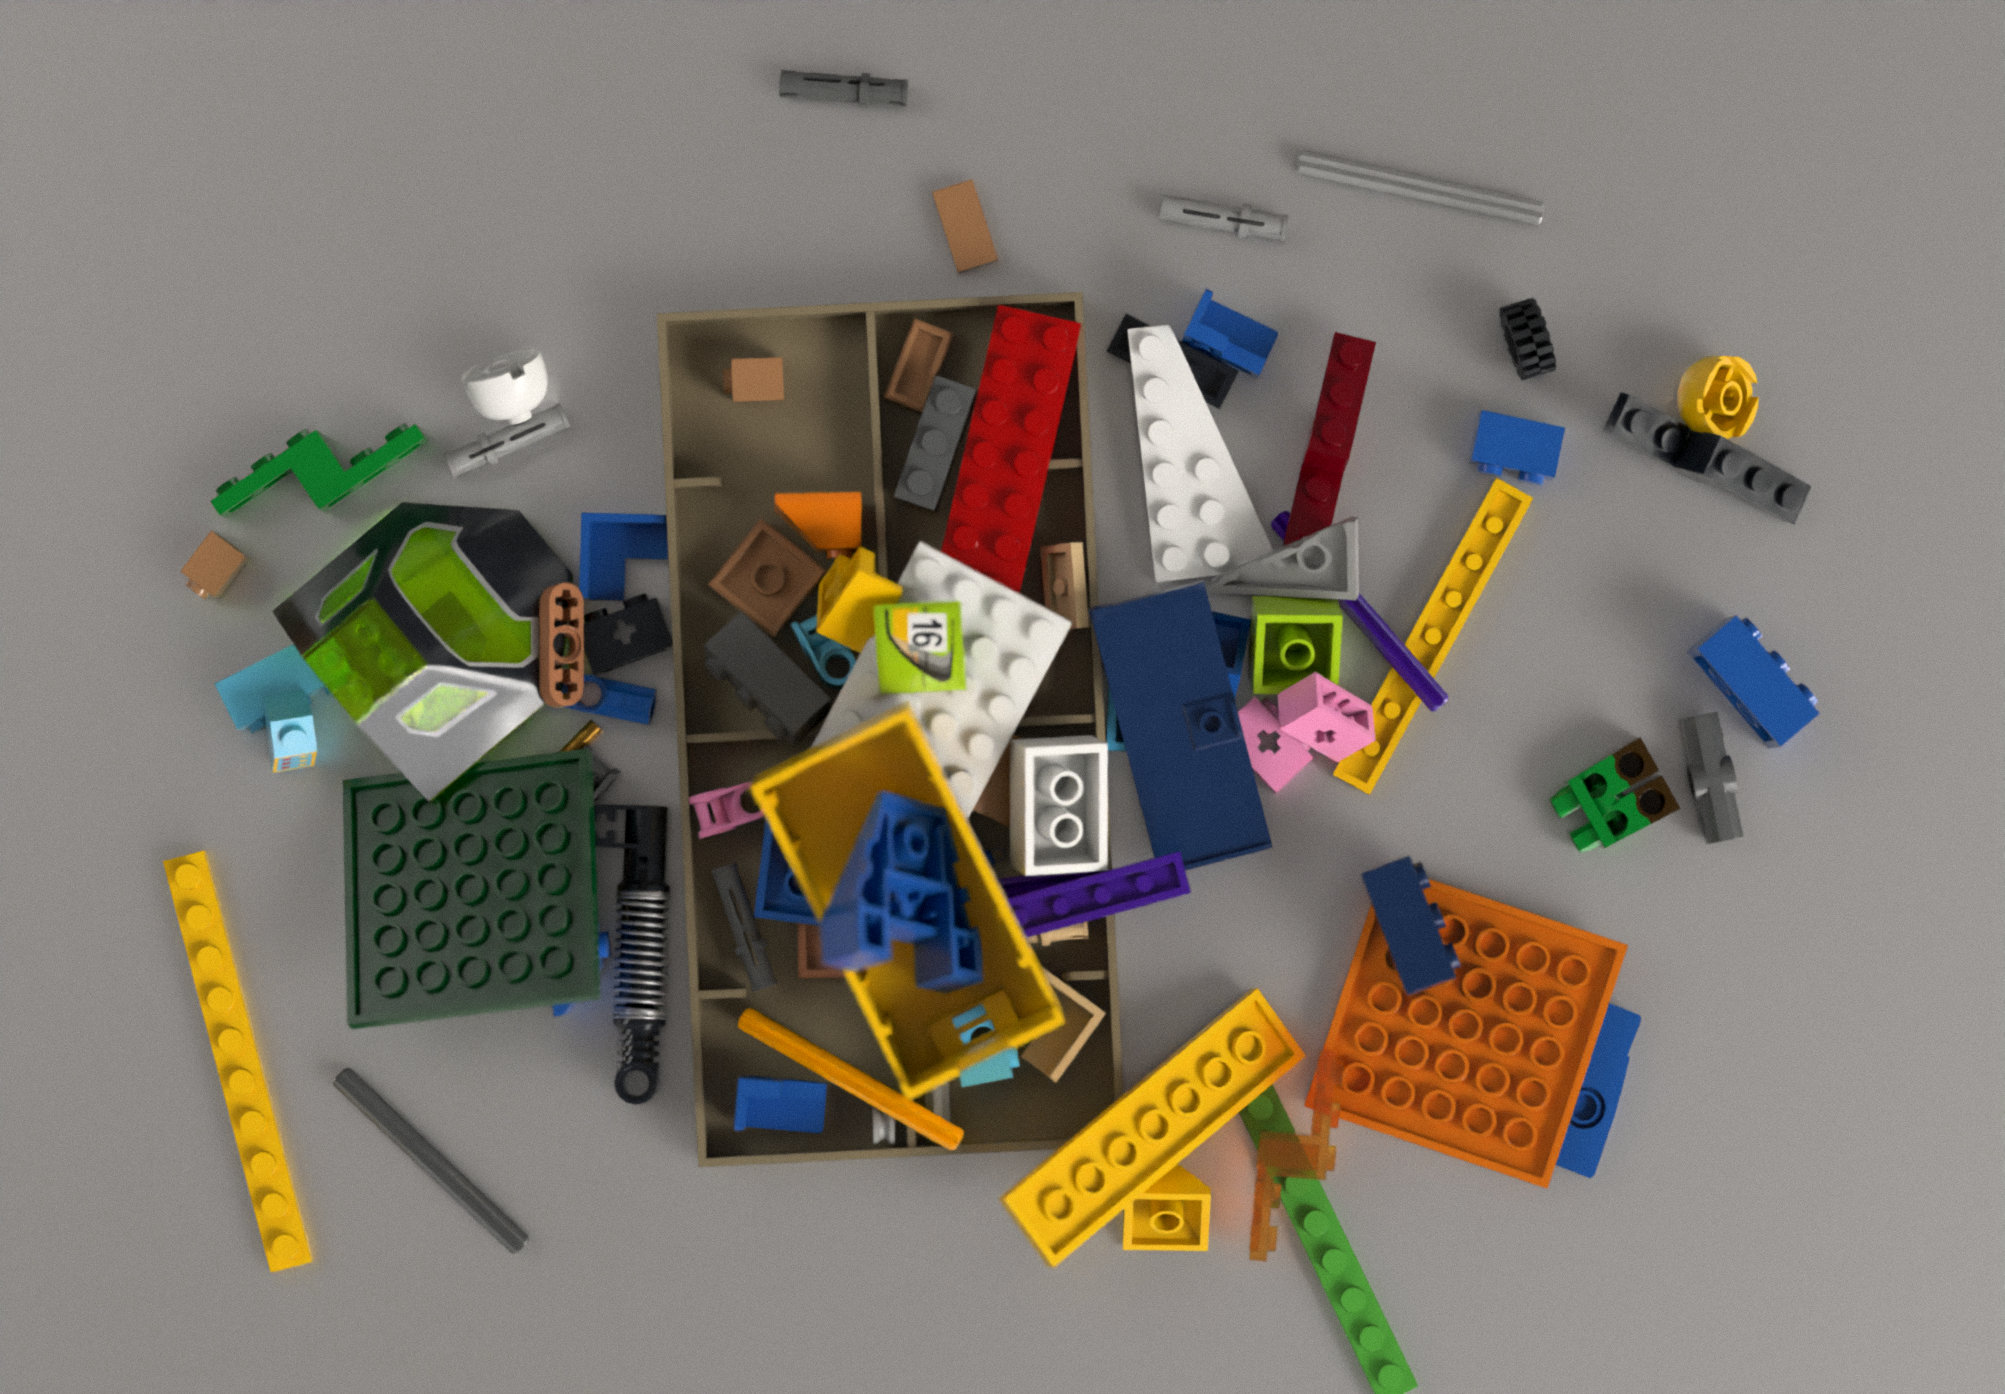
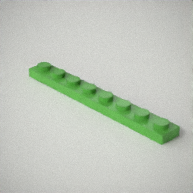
M1272 1084L1244 1107L1239 1114L1374 1394H1404L1418 1387V1384Z

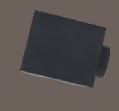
M645 593L623 601L625 609L608 614L607 608H603L584 615V651L593 675L597 676L673 648L672 635L660 602L656 597L649 600ZM620 622H624L628 627L635 626L636 632L630 635L631 642L625 644L621 639L614 640L613 634L619 631L618 624Z

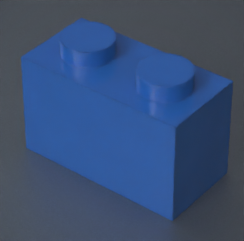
M1482 410L1478 413L1468 463L1478 465L1476 472L1501 477L1504 470L1518 473V481L1543 486L1544 479L1552 480L1555 478L1565 427Z

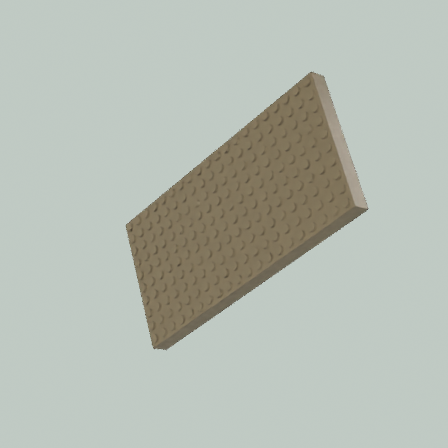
M1083 292L657 313L698 1167L1059 1149L1124 1095L1115 915L1112 914L1087 921L1089 939L1053 941L1050 946H1042V942L1030 943L1042 967L1106 1012L1056 1083L1021 1057L1032 1041L1031 1039L1017 1046L1020 1067L1012 1068L1014 1074L1012 1078L966 1087L961 1086L959 1075L949 1080L951 1123L964 1131L963 1138L955 1150H948L936 1142L927 1141L926 1136L896 1119L895 1144H889L885 1139L881 1140L879 1144H873L872 1105L738 1028L737 1024L742 1013L746 1009L753 1008L904 1095L900 1082L847 977L798 978V923L755 917L762 939H767L769 946L765 949L778 984L752 992V986L741 956L736 957L734 949L738 948L711 871L737 863V869L754 914L766 817L737 826L736 829L699 839L698 832L701 828L694 805L689 804V797L723 787L726 789L746 782H752L754 776L810 749L827 718L826 716L795 746L786 737L779 740L764 724L766 718L756 708L752 711L748 710L735 696L734 692L737 689L726 678L722 682L716 679L704 664L707 661L705 659L704 645L740 613L737 608L711 589L708 583L760 518L827 571L835 561L827 559V552L817 553L774 512L775 494L861 492V547L875 554L874 573L898 584L920 541L939 551L942 549L974 406L938 511L934 512L896 499L894 494L922 413L883 399L914 318L954 333L938 376L975 388L977 391L981 381L998 305L1082 324L1020 594L1045 607L1040 547L1082 542L1087 608L1091 609L1095 605L1099 606ZM782 357L784 401L733 403L732 394H724L723 369L731 368V359ZM818 583L775 638L757 624L755 625L831 699L832 709L841 690L831 689L820 680L812 662L805 655L790 626L795 621L800 624L817 615ZM1089 613V628L1068 630L1013 733L1014 735L1022 739L1092 735L1106 742L1101 653ZM850 649L857 661L861 653ZM834 658L827 663L825 670L833 679H841L849 673L850 667L845 660ZM1107 778V870L1112 869ZM751 789L742 795L741 805L747 813H757L762 809ZM709 803V811L712 817L713 823H715V817L712 811L711 804ZM972 810L968 820L983 850L990 849L992 851L991 853L995 860V865L992 868L997 878L1002 879L1024 875L1010 867V828ZM731 889L730 891L735 906L737 908L741 923L743 924L744 921L736 897L734 895L733 889ZM745 931L748 943L752 951L753 958L755 960L756 966L758 967L759 964L753 947L751 945L748 932ZM984 1026L976 1028L972 1034V1040L991 1031V1029ZM751 1075L828 1082L823 1131L821 1133L753 1127H746L744 1130H734L739 1077ZM924 1093L911 1099L925 1108Z

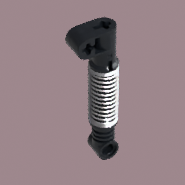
M601 804L594 806V822H599L601 815L607 814L608 821L618 823V810L626 811L625 843H617V831L615 830L607 831L606 838H600V832L595 830V846L624 849L623 880L617 885L618 891L616 892L618 894L616 902L622 905V909H617L616 912L622 914V918L615 920L621 924V928L615 930L617 933H621V937L615 939L617 943H621V947L614 949L616 952H620V956L614 958L616 962H620V966L613 968L615 971L620 972L619 976L613 978L615 981H619V985L613 987L614 990L619 991V995H614L613 999L625 1001L627 1004H616L613 1006L615 1010L612 1011L614 1013L612 1015L613 1025L618 1029V1034L623 1035V1040H617V1045H622V1050H617V1056H622V1061H617L614 1083L619 1097L626 1103L636 1105L651 1100L658 1092L660 1084L659 1062H654V1057H659V1051H654V1046H660V1041H655V1036H660V1030L666 1025L665 1019L667 1018L665 1016L667 1013L659 1010L658 1007L666 1006L667 1003L665 1001L653 1000V998H661L668 995L662 991V987L668 985L666 982H662V978L668 976L667 973L662 972V968L669 966L663 962V959L669 957L668 954L663 953V949L669 947L668 944L663 943V940L670 937L668 934H664V930L670 928L669 925L664 924L665 920L670 919L668 915L664 914V911L670 909L668 905H665V901L671 899L669 897L671 895L670 886L665 881L668 807ZM636 1070L643 1072L649 1081L648 1089L642 1095H634L626 1088L627 1076Z

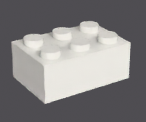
M1092 735L1010 740V867L1025 876L1107 871L1106 742Z

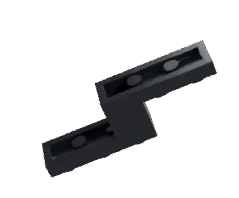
M1620 392L1603 429L1609 435L1693 481L1723 488L1786 523L1795 524L1812 487L1720 435L1692 431L1683 423L1630 394Z

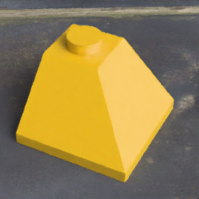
M1175 1165L1123 1209V1250L1208 1251L1211 1188L1181 1165Z

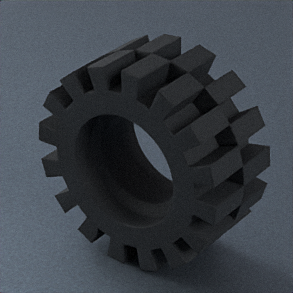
M1529 298L1501 307L1499 309L1501 327L1504 331V339L1507 342V349L1512 357V363L1516 367L1517 374L1521 380L1555 371L1556 357L1553 353V344L1550 341L1551 336L1546 328V321L1544 316L1542 317L1537 301L1534 298Z

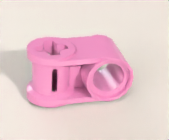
M746 782L726 789L723 787L689 797V804L694 805L701 828L698 832L699 839L736 829L737 826L766 817L762 809L757 813L750 814L741 805L742 795L751 789L750 785L752 782ZM709 803L712 807V811L715 817V823H713L712 817L708 807Z

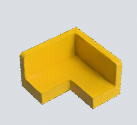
M862 547L858 548L851 559L839 554L819 583L816 627L817 633L859 653L862 652L867 640L875 635L874 605L896 604L902 596L903 590L902 586L874 573L875 554Z

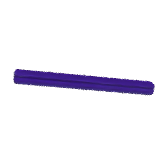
M1286 510L1278 514L1271 522L1272 529L1283 541L1290 512ZM1359 593L1356 600L1338 599L1343 611L1428 709L1433 712L1440 709L1448 701V694L1364 597Z

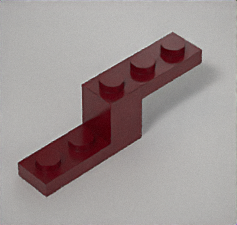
M1338 332L1334 333L1315 416L1308 433L1282 547L1332 525L1343 474L1351 454L1376 345L1375 341Z

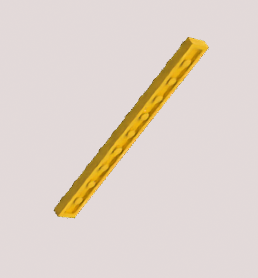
M203 850L163 861L270 1273L312 1262L314 1259L207 851Z

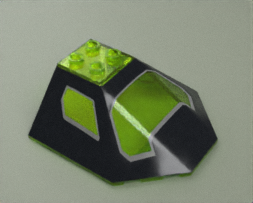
M401 502L272 612L301 657L356 724L428 802H431L546 705L541 697L539 688L540 597L542 592L551 585L560 583L572 584L573 574L519 510ZM561 596L556 597V605L561 606L562 609L568 608L567 600L561 599ZM559 620L554 622L555 627L568 625V621L560 622ZM558 633L554 638L553 647L555 652L563 657L567 637ZM554 665L555 670L562 668V665ZM557 682L555 689L561 691L562 684Z

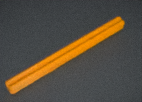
M753 1008L746 1009L739 1018L737 1026L740 1030L946 1149L955 1150L959 1146L964 1135L963 1129L911 1099L907 1101L904 1095Z

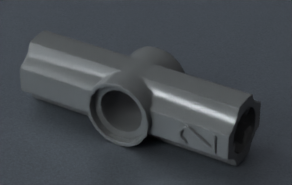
M1718 712L1680 719L1689 763H1687L1689 786L1693 799L1698 802L1706 844L1744 837L1735 793L1737 792L1735 770L1731 757L1726 755Z

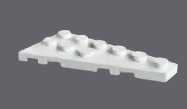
M1170 324L1127 329L1155 582L1217 576L1274 551Z

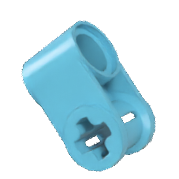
M817 615L800 624L796 621L791 623L790 626L807 658L809 657L820 680L831 689L841 690L856 663L850 648L817 633ZM841 658L849 664L850 671L844 678L833 679L826 673L825 666L831 659Z

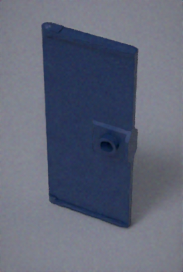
M1204 580L1113 604L1095 605L1088 609L1154 857L1180 851L1184 868L1189 870L1272 848L1269 830Z

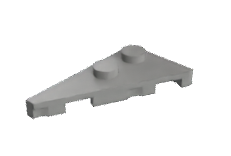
M1349 517L1213 577L1209 585L1210 593L1356 600L1359 596L1358 517Z

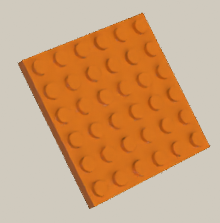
M1428 879L1431 887L1423 891L1428 904L1437 902L1446 927L1439 929V933L1444 945L1450 942L1453 943L1461 967L1454 969L1456 979L1407 996L1373 904L1371 903L1304 1106L1548 1189L1628 945Z

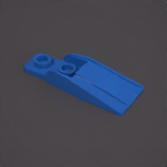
M1609 1003L1556 1162L1557 1166L1588 1178L1595 1175L1618 1106L1630 1058L1627 1055L1641 1022L1640 1015Z

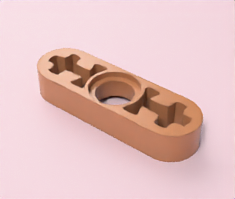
M571 583L551 585L542 592L540 597L539 688L544 702L554 708L576 704L581 699L584 690V600L580 590ZM561 596V599L567 600L568 608L562 609L561 606L556 605V597ZM559 620L560 622L569 621V625L555 627L554 622ZM558 633L565 635L570 643L569 653L565 657L559 656L553 647L554 638ZM569 664V669H554V665ZM561 682V684L567 685L568 693L562 694L561 691H557L555 684Z

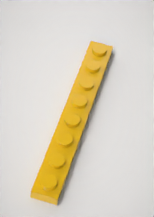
M1495 478L1404 643L1433 678H1435L1533 500V497L1498 478ZM1392 666L1370 704L1373 709L1375 741L1339 761L1332 773L1333 776L1367 795L1371 794L1422 701Z

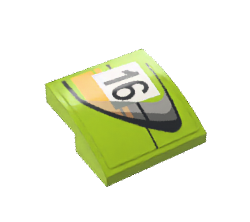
M961 601L874 605L877 667L881 695L967 690Z

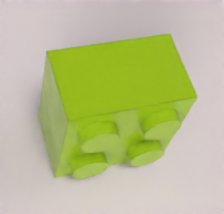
M1252 596L1248 677L1253 694H1279L1314 672L1339 686L1343 615L1338 599Z

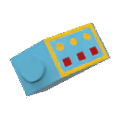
M305 690L262 696L272 773L314 766L317 754L313 714Z

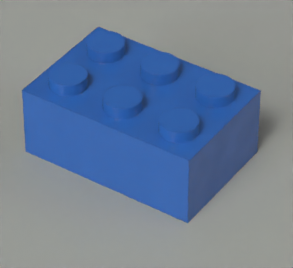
M1736 615L1723 620L1690 648L1687 653L1769 749L1781 747L1820 714L1814 707L1818 700L1802 682L1796 685L1789 678L1786 672L1790 670V667L1775 650L1769 653L1758 640L1762 637V634L1748 618L1745 617L1741 620Z

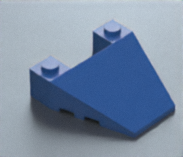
M885 791L877 794L821 920L822 964L856 971L890 960V939L914 945L915 984L917 987L946 994L983 982L981 937L978 926L972 928L970 926L964 904L970 902L967 887L960 888L954 863L960 862L945 808Z

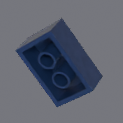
M1407 856L1362 873L1363 881L1407 996L1456 979L1454 969L1460 968L1461 964L1453 943L1450 942L1444 945L1439 929L1446 927L1437 902L1428 904L1423 890L1431 887L1422 862L1413 864L1411 857Z

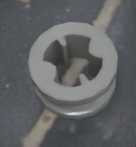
M873 1106V1144H879L883 1139L887 1140L889 1144H895V1119Z

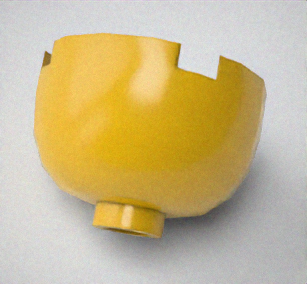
M1708 356L1689 366L1682 375L1677 390V406L1680 417L1685 425L1692 431L1708 432L1720 435L1728 440L1731 437L1744 435L1754 421L1759 397H1752L1751 383H1757V379L1749 363L1737 356Z

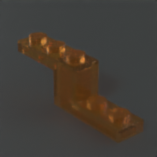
M1318 1049L1311 1134L1260 1129L1248 1253L1249 1260L1267 1261V1251L1275 1252L1277 1226H1270L1271 1209H1279L1281 1184L1274 1183V1176L1326 1180V1171H1334L1336 1146L1329 1145L1330 1128L1338 1129L1340 1103L1333 1102L1334 1085L1342 1086L1344 1060H1336L1337 1052L1335 1050Z

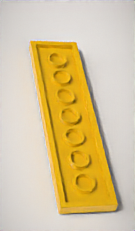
M1251 988L1003 1194L999 1201L1047 1267L1054 1268L1306 1055L1259 989Z

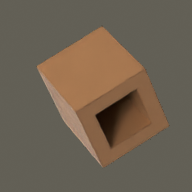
M782 357L731 359V368L723 369L724 394H732L733 403L784 401Z
M210 531L180 572L189 578L185 585L197 595L206 599L211 594L213 597L220 599L251 558L218 533Z

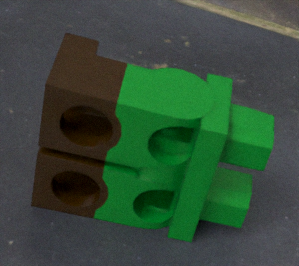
M1641 737L1635 738L1620 749L1565 781L1567 786L1561 788L1549 798L1560 819L1579 808L1585 816L1587 823L1568 833L1579 853L1595 849L1600 845L1602 848H1607L1617 841L1681 809L1662 775L1652 778L1624 795V790L1659 771Z

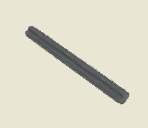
M345 1068L336 1076L333 1081L334 1087L510 1253H518L528 1243V1235L353 1070Z

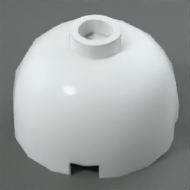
M533 348L516 350L490 359L492 365L481 372L479 365H476L462 375L460 381L472 407L488 419L498 421L507 419L509 425L522 423L532 417L531 410L542 402L547 393L549 380L541 352L537 350L534 353Z

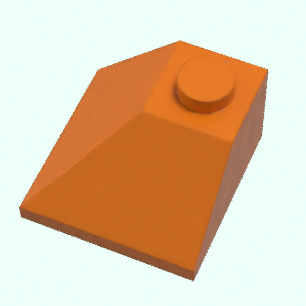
M861 492L775 494L774 512L817 553L827 552V559L836 560L839 554L851 559L852 552H856L861 547Z

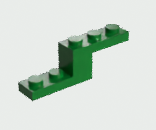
M406 423L389 432L384 437L388 443L373 452L371 447L355 455L349 461L352 467L346 470L321 432L315 430L309 433L307 429H304L286 442L289 448L276 457L269 453L251 465L253 473L241 481L237 477H233L215 490L219 496L210 502L218 514L226 518L294 472L317 508L325 512L429 442L419 426L414 424L408 428Z

